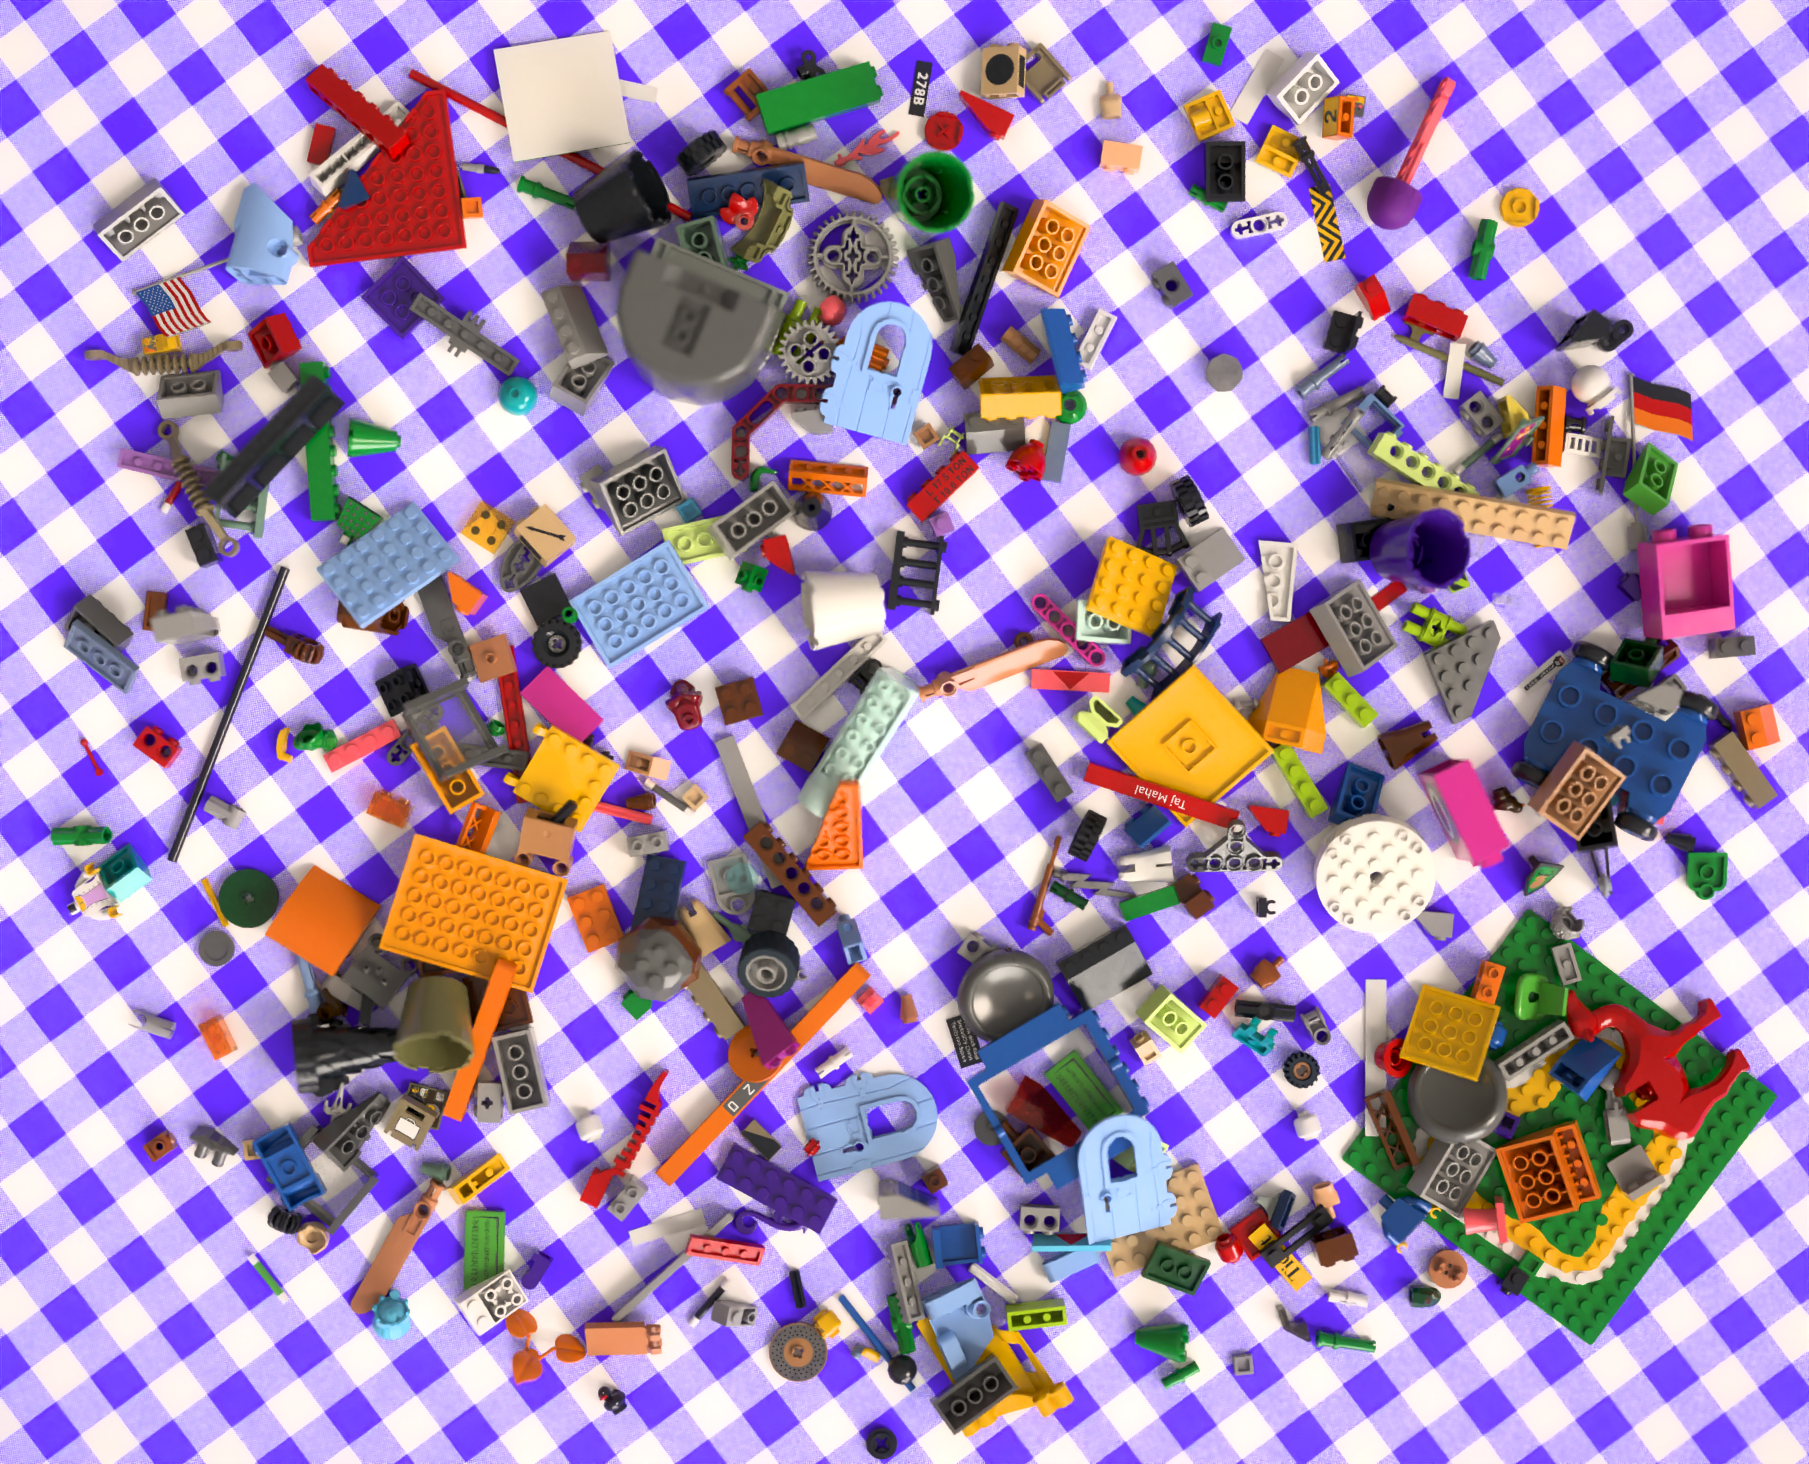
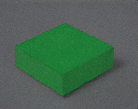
M1526 1249L1516 1266L1534 1278L1545 1261Z

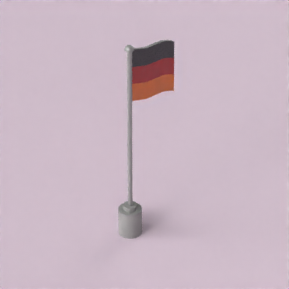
M1630 372L1627 374V377H1629L1633 469L1636 463L1635 424L1653 431L1679 435L1690 441H1693L1690 393L1675 387L1647 382L1634 377V373ZM1635 503V522H1631V526L1627 527L1628 551H1637L1639 542L1648 541L1647 526L1643 525V522H1639L1638 505Z

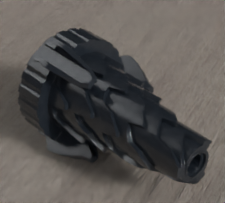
M309 1014L307 1018L291 1020L294 1062L299 1094L313 1093L317 1097H323L338 1090L341 1082H344V1086L349 1084V1077L347 1076L349 1074L362 1073L364 1069L378 1068L386 1063L397 1062L393 1056V1046L398 1027L370 1028V1025L349 1027V1024L343 1025V1020L332 1018L325 1021L318 1014Z

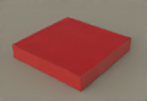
M1260 1206L1228 1228L1232 1234L1238 1237L1244 1252L1251 1262L1261 1256V1254L1259 1253L1260 1250L1248 1237L1265 1223L1277 1238L1281 1236L1278 1230L1271 1227L1268 1216Z

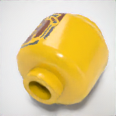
M823 1309L813 1318L812 1326L821 1338L830 1337L832 1339L840 1332L838 1328L841 1326V1320L832 1310L826 1311Z

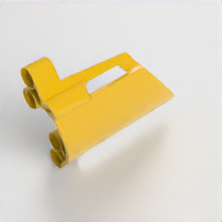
M928 1317L918 1320L916 1326L951 1383H953L955 1380H953L937 1345V1337ZM991 1325L994 1337L975 1365L994 1353L1018 1389L963 1429L962 1432L966 1438L978 1432L980 1428H986L997 1420L996 1417L1036 1406L1041 1416L1045 1418L1053 1414L1058 1408H1064L1074 1401V1397L1064 1381L1058 1383L1052 1381L1019 1331L1001 1330L998 1326ZM1008 1343L1020 1344L1037 1372H1026Z

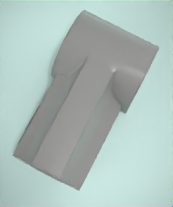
M211 796L204 806L205 812L222 820L221 822L224 825L235 830L238 829L247 813L242 808L233 804L230 805L215 796Z

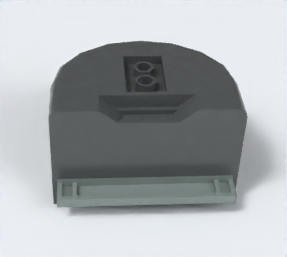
M657 237L650 254L635 249L620 286L616 316L624 350L642 380L672 401L696 406L728 401L751 386L767 363L787 316L782 310L789 293Z

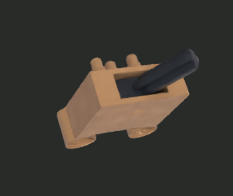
M569 799L556 813L528 807L523 818L519 848L514 856L515 864L528 867L536 854L556 859L552 870L557 876L564 877L569 874L574 862L572 852L578 825V819L569 817L578 808L575 800Z

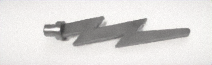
M1056 869L1053 872V877L1060 879L1062 882L1064 880L1075 881L1069 888L1099 889L1093 895L1136 897L1134 893L1109 889L1116 882L1086 880L1091 876L1090 873H1070L1066 870L1059 871Z

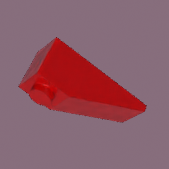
M961 90L959 99L984 131L989 134L988 136L997 141L999 139L1004 141L1015 115Z

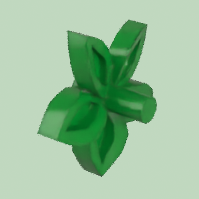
M737 254L736 257L728 258L731 263H734V270L738 271L741 267L744 271H748L746 263L749 260Z

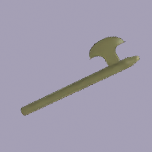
M1404 321L1403 323L1412 330L1410 337L1394 334L1393 337L1400 343L1448 363V354L1419 342L1421 335L1428 334L1433 336L1434 333ZM1466 362L1463 364V370L1499 386L1504 384L1505 379Z

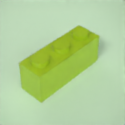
M1334 672L1320 685L1360 728H1366L1379 715L1339 672Z
M1064 1298L1015 1303L1014 1305L1005 1304L1008 1331L1068 1325Z

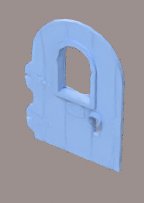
M888 301L871 305L856 316L849 327L844 345L837 346L832 354L838 356L839 361L834 358L831 359V369L836 373L834 385L825 389L824 393H822L821 398L828 399V403L820 401L819 404L820 411L825 416L824 423L907 445L932 352L931 333L927 323L920 314L909 306ZM887 324L900 327L904 333V345L896 375L876 371V369L868 367L877 333L881 327ZM899 388L901 393L898 395L895 409L890 408L894 397L893 390Z
M860 1072L861 1080L858 1081L856 1074L851 1075L847 1078L846 1085L831 1088L830 1085L822 1082L817 1084L819 1091H815L814 1085L806 1088L804 1096L798 1097L797 1100L808 1142L811 1138L820 1141L819 1146L821 1148L814 1156L812 1155L818 1182L904 1160L922 1151L932 1140L938 1120L937 1106L928 1089L917 1079L907 1075L888 1074L874 1078L869 1072ZM897 1101H907L913 1105L916 1118L911 1126L873 1137L868 1125L866 1109ZM857 1143H861L864 1146L862 1150L855 1149L843 1153L844 1148L855 1146Z
M1130 1114L1114 1115L1094 1125L1082 1140L1078 1151V1169L1089 1245L1170 1225V1218L1176 1214L1177 1204H1172L1176 1202V1196L1172 1192L1167 1191L1166 1180L1172 1176L1173 1172L1172 1166H1167L1172 1164V1160L1168 1154L1163 1153L1159 1134L1146 1119ZM1125 1136L1134 1145L1136 1173L1110 1179L1107 1158L1108 1146L1114 1138ZM1105 1196H1106L1107 1199H1108V1206H1109V1209H1108V1210L1105 1209V1205H1106V1203H1105V1201H1104V1197H1105Z

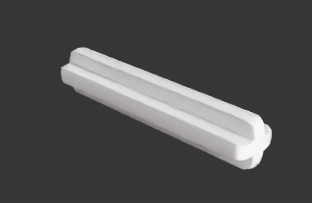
M977 1263L971 1264L968 1269L970 1273L1010 1304L1014 1305L1018 1301V1295Z

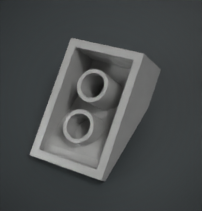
M602 357L576 369H572L570 364L567 363L552 384L549 398L584 417L612 371L615 362Z
M1223 527L1176 559L1175 562L1195 592L1198 593L1242 563L1245 558Z

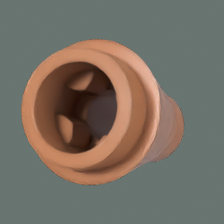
M912 994L900 996V1019H902V1024L918 1022L917 1017L919 1015Z

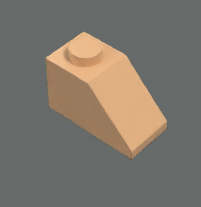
M629 750L624 769L649 777L667 780L671 761Z

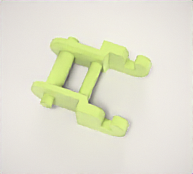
M955 426L949 427V433L947 436L944 435L937 445L940 447L944 439H949L955 443L956 448L951 455L956 453L960 447L958 443L961 439L964 440L965 433L960 434L954 430ZM953 433L959 437L958 441L949 437L950 434Z

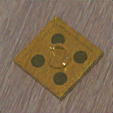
M481 500L461 531V534L495 555L514 526L515 521Z

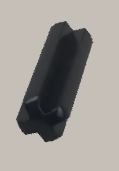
M799 1269L789 1271L795 1307L797 1309L806 1307V1301Z

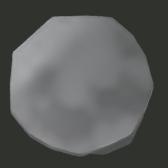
M1225 353L1212 358L1205 372L1206 381L1217 392L1232 391L1243 379V370L1238 359Z

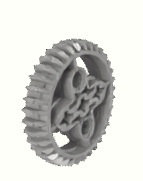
M845 211V217L841 218L840 213H837V220L830 216V224L824 220L825 228L820 225L818 226L820 234L815 231L813 232V236L817 239L811 238L809 241L814 246L807 247V250L813 252L808 253L806 256L808 259H813L807 262V266H814L809 269V273H816L812 276L813 281L819 279L816 286L824 285L821 289L822 293L829 290L828 297L834 293L836 297L841 296L844 303L846 298H850V304H853V298H857V302L860 304L861 297H864L865 302H868L867 295H871L875 299V291L881 295V286L886 290L888 289L885 281L888 283L893 282L889 275L896 276V272L891 269H898V265L893 262L899 261V257L893 255L899 253V250L896 248L892 249V247L897 245V242H890L894 235L890 234L887 236L886 234L889 233L890 229L887 227L882 230L884 222L877 225V217L870 221L871 214L863 218L864 212L862 211L859 217L856 216V211H852V216H849L848 211ZM851 224L842 233L841 245H829L822 253H819L820 246L829 232L841 225ZM857 224L871 228L881 237L886 247L887 255H884L878 247L865 246V234L861 228L857 227ZM853 231H855L857 237L855 239L854 244H852L850 238L853 234ZM858 244H860L861 251L864 252V254H863V261H864V263L861 264V265H860V263H861V260H862V256H861L860 250H858ZM842 251H845L844 261L845 264H848V271H845V265L842 263ZM852 251H854L855 257H858L855 258L853 264L851 259L849 258L851 257ZM834 252L839 257L836 261H830L828 255ZM870 254H875L878 260L876 262H869L867 257ZM820 259L826 267L841 270V282L849 291L833 286L824 277L819 266ZM883 262H887L884 273L874 285L861 291H855L863 283L864 270H876L882 266ZM857 265H860L859 272L857 271ZM852 270L856 277L854 278L853 284H851L849 278L850 274L852 273Z

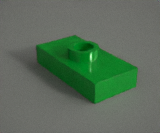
M1213 22L1202 62L1221 67L1232 27Z

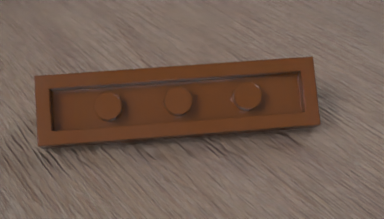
M1665 639L1668 645L1663 648V665L1660 671L1681 657L1679 647L1672 639ZM1610 670L1601 676V681L1610 689L1612 696L1618 699H1622L1638 687L1617 681L1612 684L1608 680L1611 677Z
M1382 1089L1364 1097L1363 1100L1393 1171L1408 1165L1416 1166L1420 1164L1390 1090ZM1377 1097L1380 1098L1381 1106L1379 1111L1372 1108L1370 1100ZM1381 1114L1388 1117L1389 1123L1386 1129L1380 1127L1379 1120ZM1389 1133L1396 1136L1397 1140L1394 1147L1388 1145L1386 1141ZM1396 1151L1402 1152L1406 1161L1396 1165L1394 1160Z

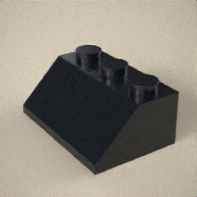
M1593 308L1577 318L1555 350L1559 352L1585 348L1591 344L1594 345L1609 335L1611 332L1609 327L1613 322Z

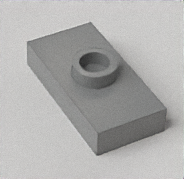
M1571 942L1550 947L1561 985L1564 986L1581 981L1582 978Z

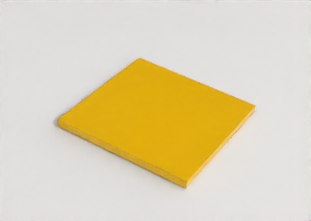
M1195 664L1191 665L1106 741L1111 749L1139 778L1214 803L1274 752V749ZM1170 810L1185 828L1197 819Z

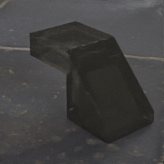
M1283 1304L1276 1305L1275 1309L1281 1327L1306 1342H1310L1311 1338L1305 1320L1300 1318L1289 1322Z

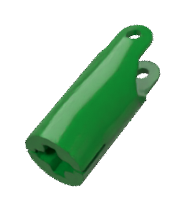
M919 1222L915 1223V1235L912 1226L908 1223L905 1225V1232L916 1268H923L933 1264L921 1224Z

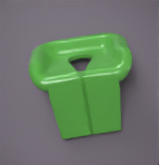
M1522 974L1516 984L1514 1002L1516 1017L1520 1020H1539L1545 1014L1566 1016L1569 988L1549 983L1548 979L1542 974ZM1530 992L1538 994L1539 1000L1530 1003L1528 1000Z

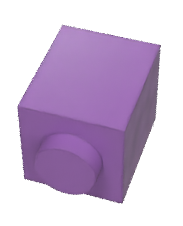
M948 512L929 519L936 539L955 531Z

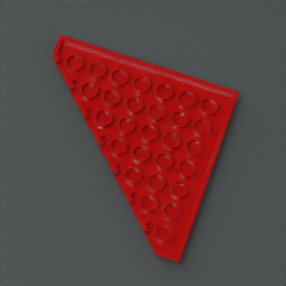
M446 89L425 91L420 101L412 108L401 124L408 133L407 137L410 144L394 159L384 151L379 152L371 162L370 167L361 175L360 178L370 199L347 210L337 207L332 217L323 225L319 234L307 247L309 266L311 268L468 249L462 217L461 196Z

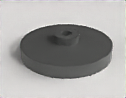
M212 931L203 936L199 943L198 951L201 959L206 964L217 967L227 964L233 958L235 944L227 933Z
M993 1110L1000 1123L1007 1120L1001 1112ZM982 1112L974 1123V1132L977 1139L988 1146L1001 1144L1002 1142L989 1119Z

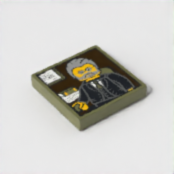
M410 1082L407 1095L439 1113L431 1129L439 1130L449 1091ZM411 1107L407 1108V1111L424 1119L425 1115Z

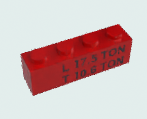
M964 450L961 453L957 451L949 459L951 461L946 467L942 465L935 472L937 476L932 481L927 479L921 485L922 490L918 494L914 492L906 499L908 501L906 507L921 523L932 515L979 470L980 467Z

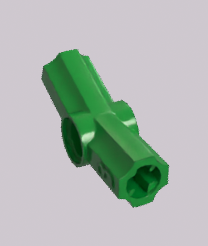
M92 825L73 826V828H53L51 832L53 845L74 844V846L106 844L110 843V840L113 838V833L109 826L92 827Z
M897 1292L891 1293L886 1298L891 1314L892 1329L897 1338L898 1349L901 1355L917 1351L912 1332L913 1324L912 1322L905 1324L901 1321L903 1315L899 1313L901 1307L897 1304L899 1302V1299L896 1298Z

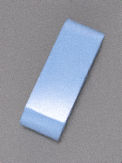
M1066 1251L1044 1261L1041 1265L1049 1282L1053 1283L1100 1262L1101 1257L1098 1251Z

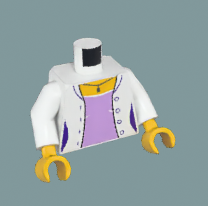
M94 861L85 865L84 871L75 884V890L72 892L75 901L67 905L68 911L72 915L81 911L84 917L90 916L93 920H109L122 916L123 913L119 914L117 912V908L120 907L118 900L105 890L101 875L97 873L100 871V868L94 869Z

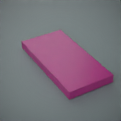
M548 666L520 692V695L551 725H555L581 742L604 721Z

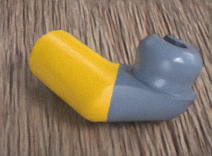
M859 1345L854 1346L850 1353L857 1360L860 1359L861 1355L876 1363L881 1358L880 1353Z

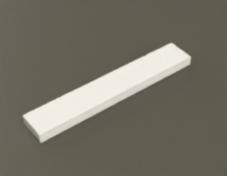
M882 632L863 637L796 700L790 708L804 721L871 658L888 639Z

